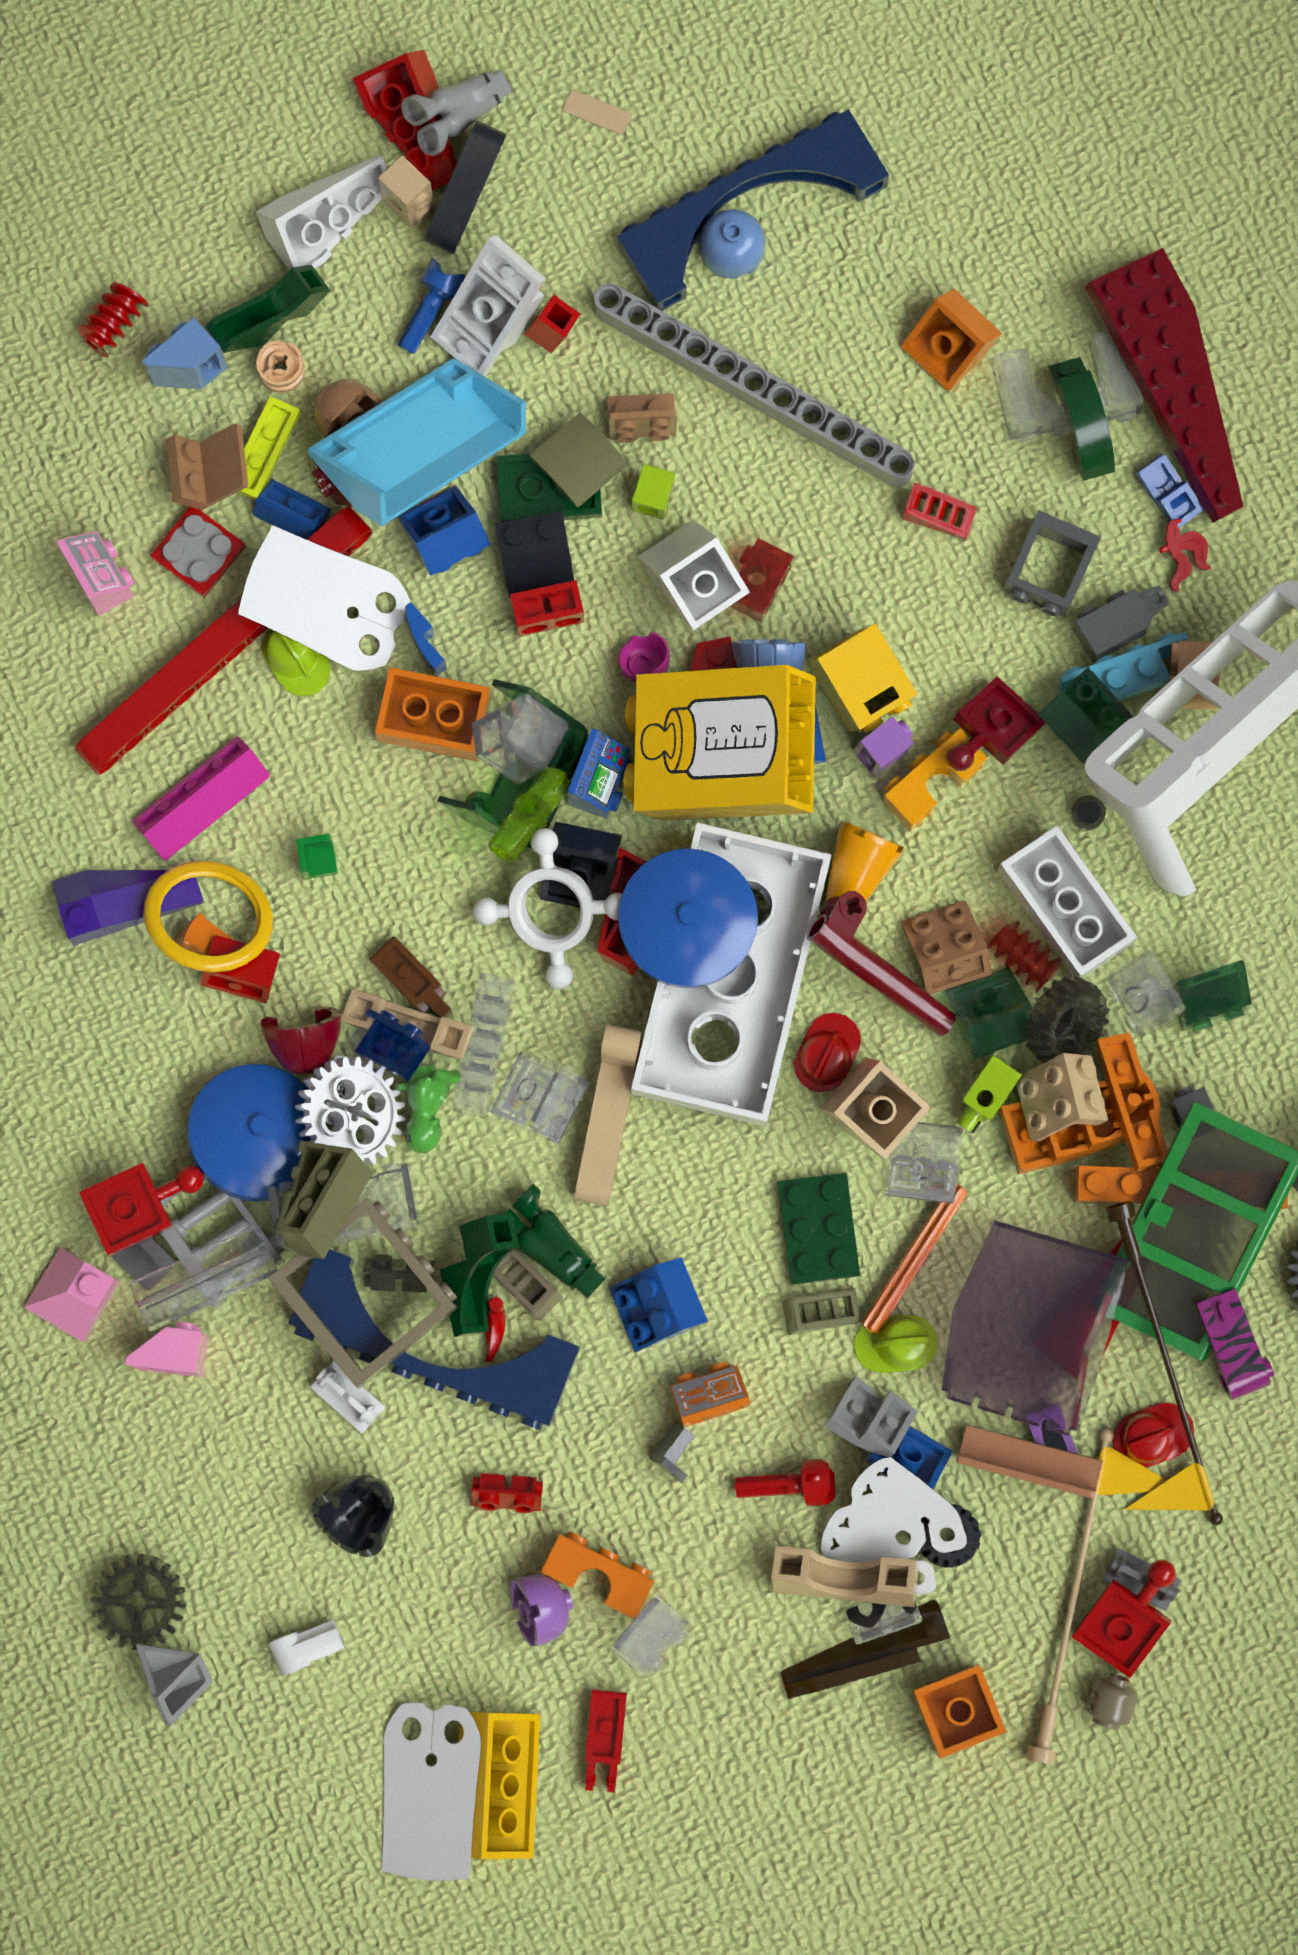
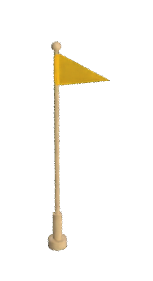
M1103 1429L1100 1432L1102 1444L1098 1459L1103 1460V1465L1095 1496L1090 1498L1049 1703L1044 1705L1036 1747L1029 1745L1026 1760L1053 1766L1057 1752L1050 1750L1058 1712L1055 1704L1098 1495L1150 1492L1167 1481L1120 1452L1108 1447L1109 1442L1114 1438V1434L1110 1429Z

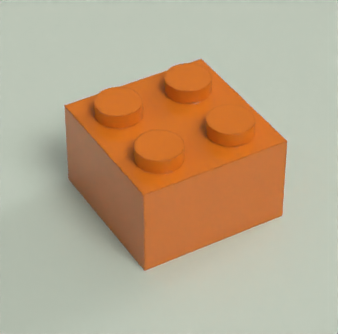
M975 1664L911 1690L936 1755L940 1759L1007 1732L980 1664Z

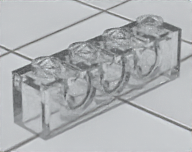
M480 972L469 1024L474 1027L461 1063V1079L457 1083L453 1102L455 1113L486 1119L489 1117L515 990V981L512 978Z

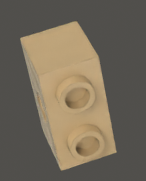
M401 155L378 177L382 201L411 228L416 222L422 223L431 215L434 203L430 181Z

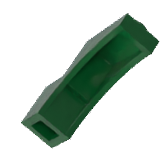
M512 1213L484 1216L459 1225L466 1260L440 1269L442 1283L445 1281L457 1296L453 1301L457 1309L450 1314L454 1337L481 1334L489 1331L487 1297L491 1279L502 1259L514 1249L519 1248Z

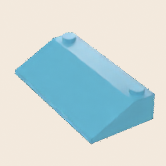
M453 358L308 448V455L359 513L382 527L526 434V401Z

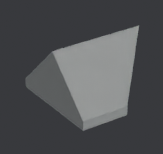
M136 1644L152 1698L165 1726H171L212 1684V1678L199 1653Z

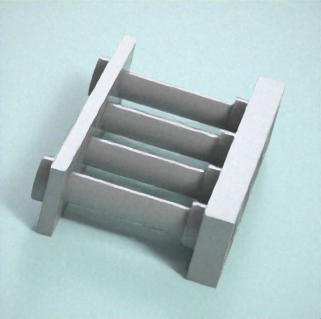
M182 1191L162 1200L164 1208L169 1206L167 1202L182 1193ZM221 1191L180 1219L177 1217L173 1220L170 1219L173 1227L161 1232L214 1309H218L227 1302L222 1295L227 1291V1286L270 1256L278 1265L285 1262L280 1256L285 1250L275 1235L271 1234L267 1237L244 1202ZM230 1200H233L243 1217L199 1248L196 1245L190 1248L183 1238L188 1234L187 1230ZM252 1228L263 1245L219 1276L214 1274L210 1277L203 1265L208 1263L206 1259Z

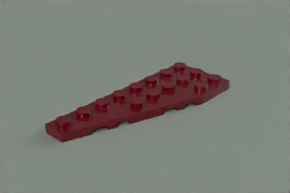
M1164 248L1090 281L1084 286L1212 523L1243 508L1241 492L1196 308Z

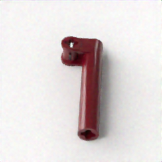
M848 891L841 896L828 899L817 920L809 929L807 940L939 1037L948 1033L956 1021V1015L854 936L863 917L866 915L867 903L865 898L856 891Z

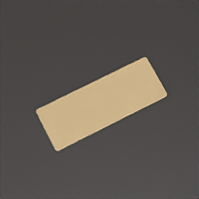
M571 90L563 107V111L620 135L624 134L632 116L630 112L575 90Z

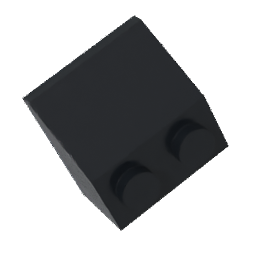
M562 511L495 523L509 599L510 594L574 581Z
M555 821L552 831L558 837V846L553 852L554 864L556 867L568 869L580 876L588 885L593 900H606L611 894L610 887L612 878L615 876L618 862L617 855L622 835ZM542 880L540 900L580 908L577 896L567 885L555 880Z

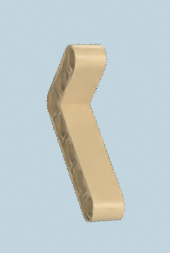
M606 1025L600 1055L601 1065L574 1200L603 1206L609 1205L631 1097V1087L640 1052L641 1031Z

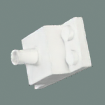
M497 235L488 238L432 333L431 338L456 360L486 377L500 353L517 342L545 295L539 289L546 278Z

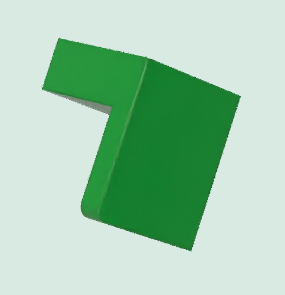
M330 834L296 839L301 873L305 880L338 874L334 844Z

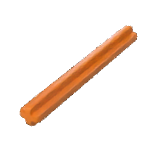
M955 1183L953 1201L942 1199L938 1201L862 1320V1326L873 1334H878L967 1196V1191L962 1186ZM946 1189V1190H945V1195H950V1190H949V1192H946V1191H947V1189Z

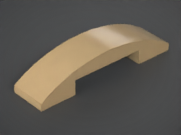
M356 989L351 990L341 1017L342 1022L417 1049L459 1060L463 1059L474 1027L445 1017L439 1018L388 1002L381 997Z

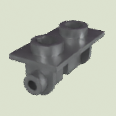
M1117 1548L1103 1580L1110 1583L1114 1579L1138 1595L1149 1580L1148 1568L1151 1564ZM1176 1577L1170 1586L1160 1588L1150 1601V1604L1167 1611L1170 1602H1173L1177 1596L1181 1579Z

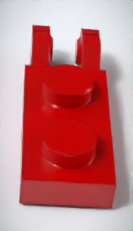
M592 1689L585 1762H588L585 1790L593 1791V1787L596 1784V1763L610 1764L609 1775H607L606 1780L607 1792L615 1793L617 1767L621 1764L627 1693Z

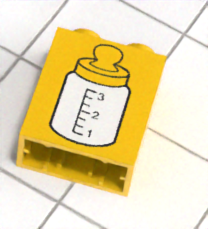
M789 665L637 675L636 695H631L628 698L625 707L627 728L635 736V762H631L626 766L623 780L626 797L631 803H634L633 811L661 820L813 813L816 676Z

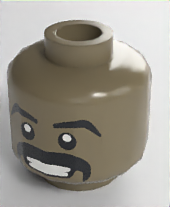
M1109 1674L1108 1678L1095 1681L1087 1705V1710L1093 1716L1092 1721L1113 1730H1118L1121 1725L1130 1723L1138 1693L1133 1687L1129 1686L1130 1680L1118 1674Z

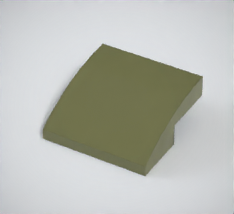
M581 412L530 454L533 463L554 482L556 488L577 508L628 465L617 449Z

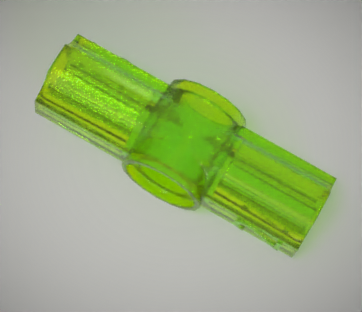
M555 767L546 768L530 790L515 799L513 812L488 843L489 849L497 858L506 863L514 862L530 842L533 833L538 829L546 828L547 818L566 795L571 784V780L562 771ZM529 813H535V815H532V816H525L526 814H529Z

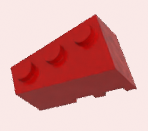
M619 847L615 876L612 878L610 887L611 894H623L633 874L647 861ZM605 914L597 952L604 962L633 977L638 967L624 948L620 937L618 920H613Z

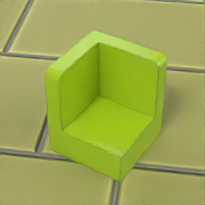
M643 464L632 499V511L664 520L668 509V499L675 480V473Z

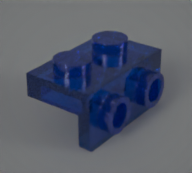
M368 1008L365 1015L373 1024L355 1049V1052L362 1058L371 1060L377 1066L409 1081L431 1048L421 1038L424 1033L409 1022H406L404 1026L399 1024L400 1020L386 1010H382L379 1014Z

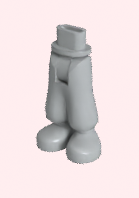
M496 70L493 73L486 71L481 75L471 77L457 84L436 89L429 95V98L417 94L410 95L402 101V113L410 124L416 126L429 121L437 114L441 115L440 120L426 125L417 133V141L422 151L429 156H435L444 150L448 136L460 135L477 119L491 111L495 106L503 103L504 97L511 93V87L501 70Z

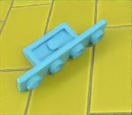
M1187 632L1178 635L1176 633L1166 634L1158 642L1145 646V644L1135 645L1128 649L1125 654L1117 657L1112 655L1102 657L1094 665L1083 669L1082 667L1071 668L1059 678V692L1061 695L1096 683L1105 705L1108 706L1167 685L1170 682V676L1162 659L1172 656V643H1179V640L1189 641Z

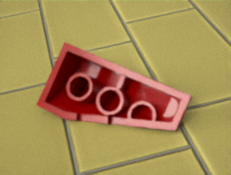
M425 50L405 53L354 77L353 81L367 113L372 119L376 118L386 131L385 135L390 142H395L406 156V159L430 181L432 191L447 185L457 165L451 138L448 136L444 150L435 156H429L424 153L417 141L419 130L432 122L440 120L441 115L437 114L429 121L416 126L410 124L405 119L401 108L402 101L406 97L417 94L429 98V95L434 90L439 89Z

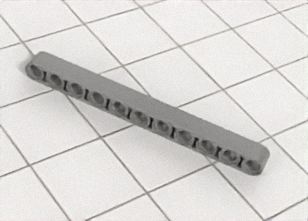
M605 283L596 289L594 294V311L597 318L886 484L893 487H903L911 480L915 464L912 454L623 288L612 283ZM606 298H612L617 301V305L612 308H605L600 302ZM635 314H640L646 318V321L636 325L631 323L629 318ZM662 331H670L675 334V337L670 341H663L658 335ZM692 347H698L704 351V354L694 358L689 356L687 351ZM726 363L733 370L728 374H721L715 368L720 364ZM749 380H756L761 383L762 387L756 391H751L744 384ZM779 396H784L790 400L791 404L787 407H779L773 400ZM807 413H814L819 416L820 420L815 424H809L802 417ZM837 429H842L848 433L849 437L839 441L831 433ZM865 446H872L878 451V454L874 457H866L862 454L861 449ZM895 462L902 463L906 466L907 471L902 474L894 473L890 469V465Z

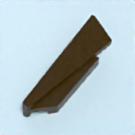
M936 1600L926 1602L918 1606L913 1614L905 1612L782 1670L781 1677L787 1698L792 1699L805 1694L819 1692L919 1663L920 1658L917 1648L950 1639L949 1631L938 1602Z

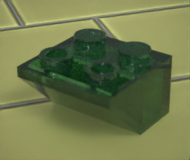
M1089 667L1038 713L1083 764H1086L1090 754L1130 718H1134L1133 714Z

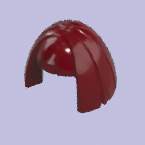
M317 1006L314 1009L315 1023L303 1025L300 1028L296 1026L281 1028L278 1024V1018H263L260 1022L261 1031L276 1060L290 1072L301 1075L312 1074L315 1068L323 1067L325 1062L329 1061L338 1042L341 1030V1012L339 1009Z

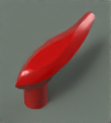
M497 1296L490 1300L487 1311L489 1331L484 1332L487 1343L485 1362L493 1361L505 1331V1309L502 1299Z

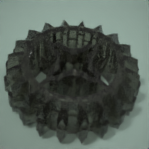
M1064 976L1061 981L1053 980L1051 988L1043 987V995L1040 998L1034 997L1036 1003L1033 1008L1028 1009L1030 1018L1023 1022L1027 1027L1023 1034L1027 1039L1026 1046L1035 1055L1036 1059L1045 1063L1062 1053L1090 1055V1050L1095 1047L1097 1039L1106 1035L1103 1027L1110 1022L1106 1018L1110 1009L1106 1006L1107 998L1096 985L1076 976L1074 978Z
M145 1554L138 1555L137 1565H134L131 1555H126L124 1557L125 1568H122L118 1561H113L111 1565L115 1574L112 1575L110 1572L103 1570L101 1576L108 1581L107 1584L104 1585L96 1582L93 1586L96 1590L103 1591L102 1597H91L92 1603H101L102 1609L92 1611V1616L100 1617L104 1615L105 1618L104 1621L97 1625L98 1630L106 1629L108 1626L112 1628L106 1636V1639L112 1641L118 1634L121 1635L118 1641V1646L121 1648L127 1645L129 1638L132 1639V1650H137L136 1644H141V1639L144 1640L145 1645L154 1646L153 1636L160 1643H165L167 1640L162 1632L164 1629L171 1634L177 1632L176 1627L170 1623L171 1620H184V1616L175 1613L176 1607H187L186 1601H176V1595L184 1594L186 1589L185 1587L174 1589L172 1584L178 1582L181 1577L179 1574H174L169 1578L166 1576L172 1567L169 1563L163 1565L160 1570L157 1569L159 1557L154 1556L149 1566H147ZM135 1573V1581H133L129 1593L121 1596L112 1595L116 1585L124 1577ZM146 1573L154 1576L162 1584L166 1598H158L150 1594ZM141 1592V1598L147 1599V1601H155L156 1604H147L146 1607H141V1612H137L135 1605L123 1603L122 1600H131L132 1597H137L135 1593ZM112 1606L124 1607L129 1612L130 1623H132L131 1630L124 1628L116 1620ZM155 1608L166 1609L162 1619L154 1627L142 1632L143 1623H145L146 1615L150 1610Z

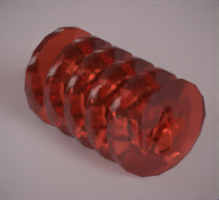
M1019 920L1011 924L1007 923L987 944V948L990 949L997 945L994 957L997 959L1007 954L1008 956L1004 964L1007 968L1018 964L1015 972L1017 977L1028 973L1025 982L1027 986L1038 982L1039 984L1035 992L1037 994L1059 970L1062 958L1057 957L1049 961L1048 958L1051 953L1049 947L1039 952L1038 948L1041 943L1039 938L1029 943L1027 941L1031 933L1029 929L1018 933L1017 930L1021 923Z

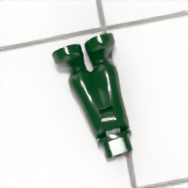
M533 1183L512 1206L532 1224V1227H526L510 1208L504 1213H512L519 1244L517 1249L544 1267L567 1286L570 1285L569 1288L572 1291L576 1288L585 1298H588L606 1278L595 1269L597 1264L595 1262L592 1263L593 1260L570 1235L559 1218L551 1210L542 1209L539 1206L541 1191Z

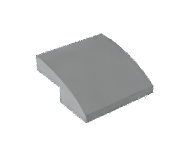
M855 1376L848 1383L824 1426L860 1448L881 1456L892 1457L918 1411L890 1390L882 1397Z

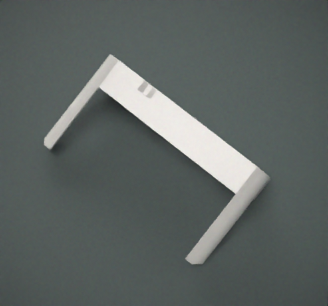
M1289 580L1273 587L1141 708L1140 713L1136 717L1127 720L1087 758L1085 764L1086 774L1097 796L1125 819L1155 883L1172 894L1188 896L1195 892L1196 888L1168 827L1298 709V639L1280 654L1258 638L1286 612L1293 608L1298 609V581ZM1244 650H1247L1268 666L1232 698L1210 681ZM1198 693L1220 710L1184 742L1165 728L1163 724ZM1151 737L1172 754L1136 786L1117 772L1115 768L1146 739Z

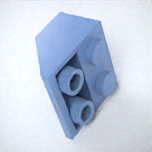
M194 317L187 323L184 321L178 324L172 330L171 337L162 344L157 343L146 352V358L142 360L150 382L156 387L203 389L227 368L221 347Z

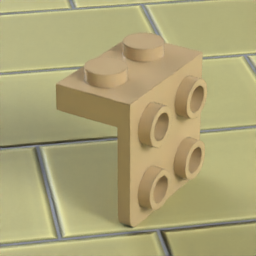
M1062 1053L1022 1074L1016 1083L1029 1137L1032 1141H1041L1073 1124L1100 1125L1108 1121L1105 1102L1096 1074V1067L1091 1055Z

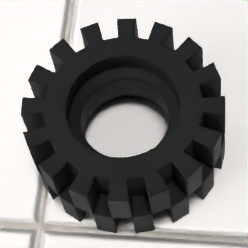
M957 1504L951 1505L959 1514L967 1538L965 1547L960 1550L947 1553L935 1550L929 1533L928 1524L930 1520L927 1517L921 1518L926 1542L920 1549L921 1554L930 1563L944 1568L965 1564L974 1557L975 1552L980 1546L981 1531L979 1530L977 1519L973 1517L969 1510Z

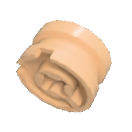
M271 341L264 345L258 353L256 360L257 371L260 380L269 390L277 393L291 392L301 384L305 375L304 361L299 349L291 342ZM278 362H284L287 369L285 371L283 369H275V365Z

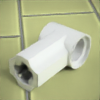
M334 1620L302 1633L295 1632L268 1643L281 1677L311 1665L310 1662L326 1657L345 1648Z

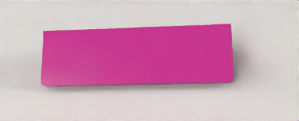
M237 735L135 817L132 823L149 841L161 858L166 861L266 781L270 774L253 751Z

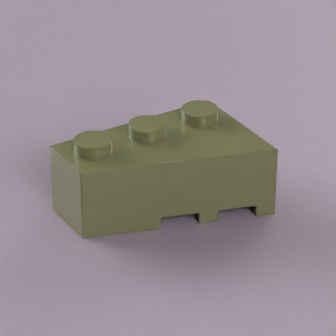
M300 1141L298 1150L302 1154L299 1165L293 1167L291 1177L294 1179L291 1193L285 1196L276 1231L297 1255L324 1259L373 1173L352 1148Z

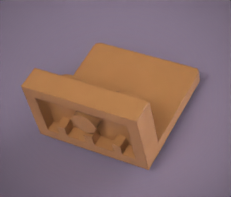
M674 393L607 397L609 439H616L619 443H631L636 441V438L650 437L652 441H665L670 439V436H676L677 413L675 410Z
M232 424L201 442L177 435L166 439L173 502L204 510L248 486L241 425Z
M966 901L902 921L903 930L919 964L922 986L930 995L992 975L988 948Z

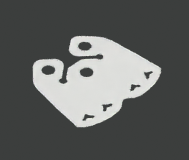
M891 1457L873 1463L855 1481L851 1492L852 1504L838 1509L831 1516L823 1533L821 1551L823 1557L844 1562H870L880 1557L899 1559L915 1557L926 1542L924 1525L921 1522L922 1517H927L930 1520L928 1527L931 1543L934 1549L939 1552L947 1553L960 1550L965 1547L967 1538L959 1514L954 1507ZM888 1467V1477L877 1476V1473L883 1472ZM867 1484H869L873 1493L862 1495L867 1490ZM848 1517L849 1527H839L840 1524L844 1523L845 1518ZM948 1527L954 1531L955 1537L952 1541L941 1539L939 1532L942 1528ZM898 1531H907L911 1536V1541L908 1544H900L896 1540V1533ZM834 1537L840 1546L831 1550V1546L834 1545L832 1541ZM917 1561L918 1571L924 1575L925 1580L922 1584L917 1585L916 1594L933 1592L936 1588L934 1568L927 1561Z

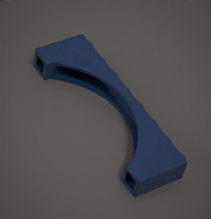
M848 109L842 113L838 111L833 112L825 117L819 126L813 129L807 127L800 130L794 135L793 140L784 145L778 143L771 146L765 151L764 156L755 161L748 159L737 166L736 171L726 177L719 175L708 182L707 187L697 193L690 191L684 194L678 200V203L670 208L661 207L655 210L649 216L650 219L641 224L632 223L626 226L620 232L621 235L618 236V249L652 306L664 311L687 297V287L683 282L689 255L702 228L711 216L739 195L768 184L808 182L842 190L854 195L857 201L861 202L888 186L889 174L850 110Z
M329 1249L324 1259L314 1258L300 1294L346 1350L349 1348L359 1352L360 1356L358 1359L370 1364L393 1343L375 1325L361 1301L351 1270L354 1260L351 1257ZM293 1310L288 1322L289 1325L295 1327L293 1334L313 1341L315 1336ZM547 1334L544 1343L528 1353L489 1367L476 1369L441 1367L424 1362L406 1352L402 1353L389 1365L393 1366L391 1372L407 1379H411L412 1374L425 1378L423 1385L443 1392L446 1386L458 1391L456 1398L475 1405L477 1399L490 1404L489 1411L507 1418L510 1412L523 1417L522 1424L541 1430L542 1425L551 1426L580 1347Z

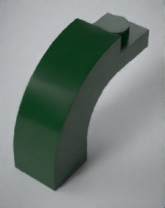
M1081 357L1049 365V377L1061 401L1068 422L1073 459L1083 481L1116 472L1109 426L1091 371L1086 370Z

